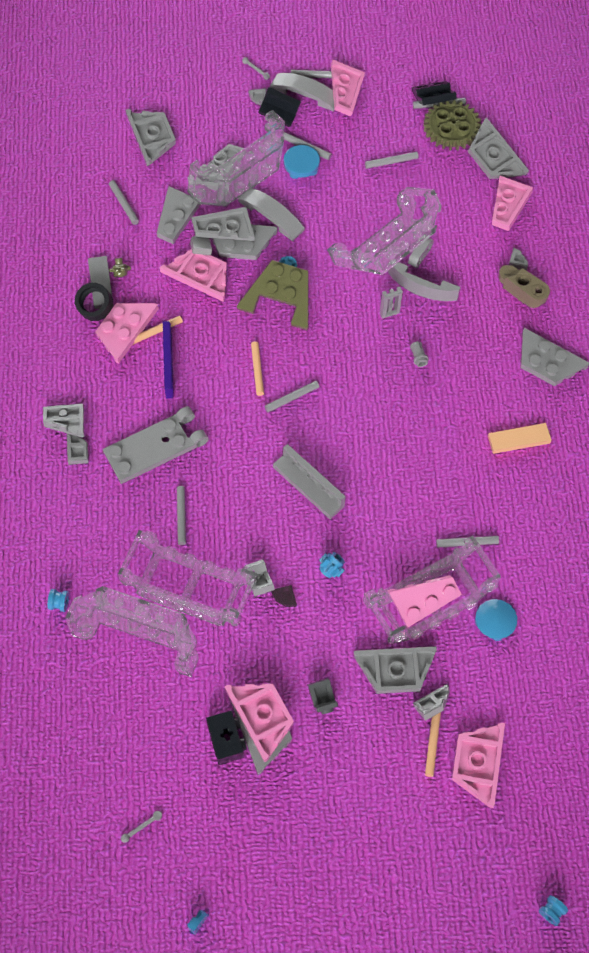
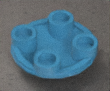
M492 599L485 601L479 606L476 612L475 625L484 635L495 641H501L514 632L517 626V615L509 603L503 600Z

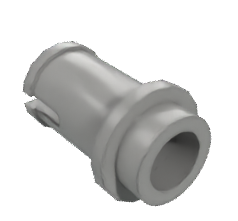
M419 341L412 343L410 349L414 356V364L417 367L426 366L429 358L425 355L422 343H419Z

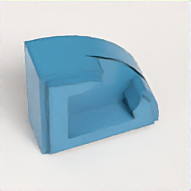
M203 910L198 911L197 916L193 917L187 924L188 930L196 934L209 914Z

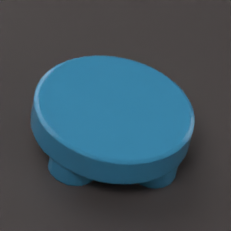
M296 145L286 151L284 167L291 178L297 179L317 174L320 157L314 148L307 145Z

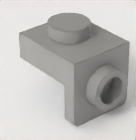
M264 560L244 566L247 582L254 596L275 590Z

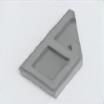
M191 237L190 245L193 254L211 255L212 247L209 238Z
M67 433L68 465L89 463L88 443L78 436Z
M448 684L413 703L414 708L425 721L444 711L450 693Z

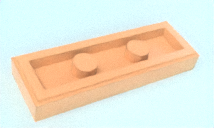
M546 423L488 433V440L493 454L551 443Z

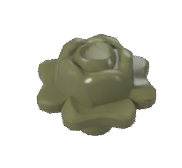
M115 258V265L109 269V272H113L114 277H124L131 270V266L124 264L122 258Z

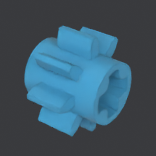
M335 552L332 554L325 553L319 560L321 562L319 569L328 578L332 576L334 578L336 576L339 577L345 571L343 568L344 559Z

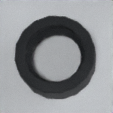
M87 283L77 291L74 304L77 311L85 319L99 321L106 318L112 310L113 298L103 285ZM93 292L102 293L104 296L102 307L95 312L87 311L83 305L85 298Z

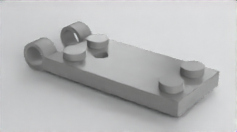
M189 406L183 407L177 414L103 449V453L120 484L208 442L209 438L204 430H197L188 438L181 425L187 424L195 418ZM168 437L169 441L163 442L162 439Z

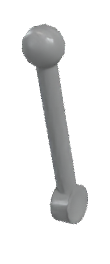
M244 57L242 59L243 64H248L254 70L263 75L265 80H268L270 78V75L267 72L264 73L254 64L249 62V59L247 57Z
M155 811L153 817L128 834H123L121 841L124 843L128 842L130 837L155 820H161L162 813Z

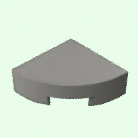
M266 88L248 90L250 99L254 103L261 105L266 94Z
M514 248L509 265L520 270L523 268L527 271L528 261L520 250Z

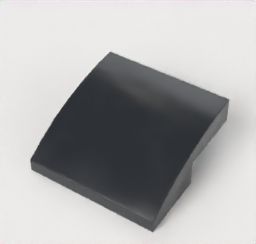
M447 81L412 87L415 98L422 106L457 99L456 92L451 90L450 83Z

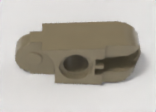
M504 265L500 268L498 278L503 284V288L523 304L525 303L531 308H537L548 300L550 288L545 282L523 268L519 270L510 265Z

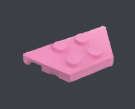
M190 249L184 255L174 258V262L167 266L164 264L160 267L161 273L216 299L225 300L226 262L211 255L193 254L192 249Z
M116 303L95 331L97 337L103 342L107 351L112 354L116 363H120L134 344L136 337L145 329L158 311V304Z
M245 684V686L226 685L225 690L260 756L266 762L294 724L290 713L273 684H262L260 686L254 684Z
M498 723V725L489 728H480L474 732H465L459 734L457 738L452 780L489 808H494L505 723Z

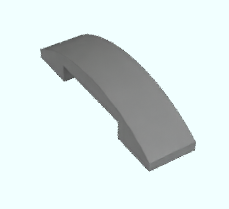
M277 73L270 85V88L285 94L290 90L317 100L318 106L334 112L333 90L316 80L293 73Z
M250 188L238 198V201L249 210H257L279 227V232L292 242L305 231L304 226L287 208L264 192Z
M392 259L390 260L389 275L408 291L432 300H458L461 287L444 280L439 286L407 273V265Z

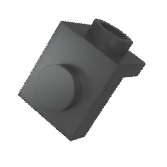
M329 678L307 684L314 710L321 712V714L334 711L333 708L337 707L338 703L334 698Z

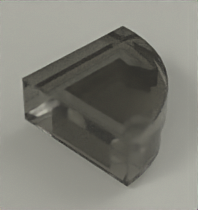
M291 585L271 591L273 598L280 605L297 607Z

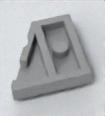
M83 404L43 407L44 427L84 437Z

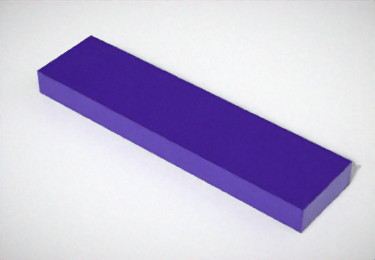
M163 321L164 386L166 399L174 397L171 323Z

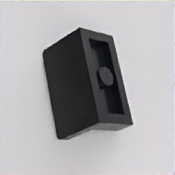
M268 87L258 113L287 127H291L301 101Z

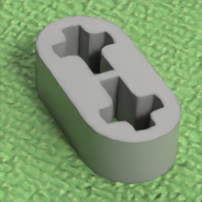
M424 236L410 255L408 264L418 268L431 250L434 240Z

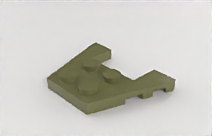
M272 260L238 303L237 309L254 314L260 296L295 306L296 310L291 326L308 331V270Z

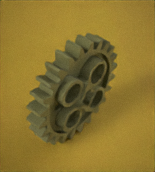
M453 100L452 104L449 101H446V104L439 102V107L434 104L433 109H428V114H425L423 126L426 138L431 137L430 142L436 141V147L441 144L442 149H445L446 146L449 147L450 151L452 147L459 151V146L466 149V144L471 146L482 125L481 118H478L479 113H474V108L468 109L469 104L462 106V101L459 104H456L455 100Z

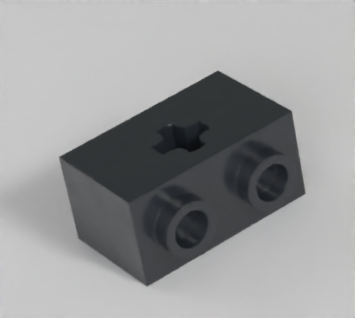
M231 710L206 717L218 765L244 758L243 751L247 750L244 737L239 738L237 730L241 729L238 716L233 717ZM224 734H228L230 737L229 741H226Z

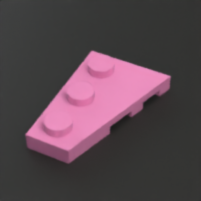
M332 60L331 74L334 110L351 116L365 72Z
M500 176L492 225L509 231L531 196L533 187Z
M450 575L428 580L417 585L411 584L404 588L387 590L407 627H410L462 595L456 582Z

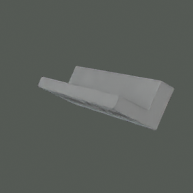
M288 444L283 447V456L273 464V468L331 520L345 507L346 496Z

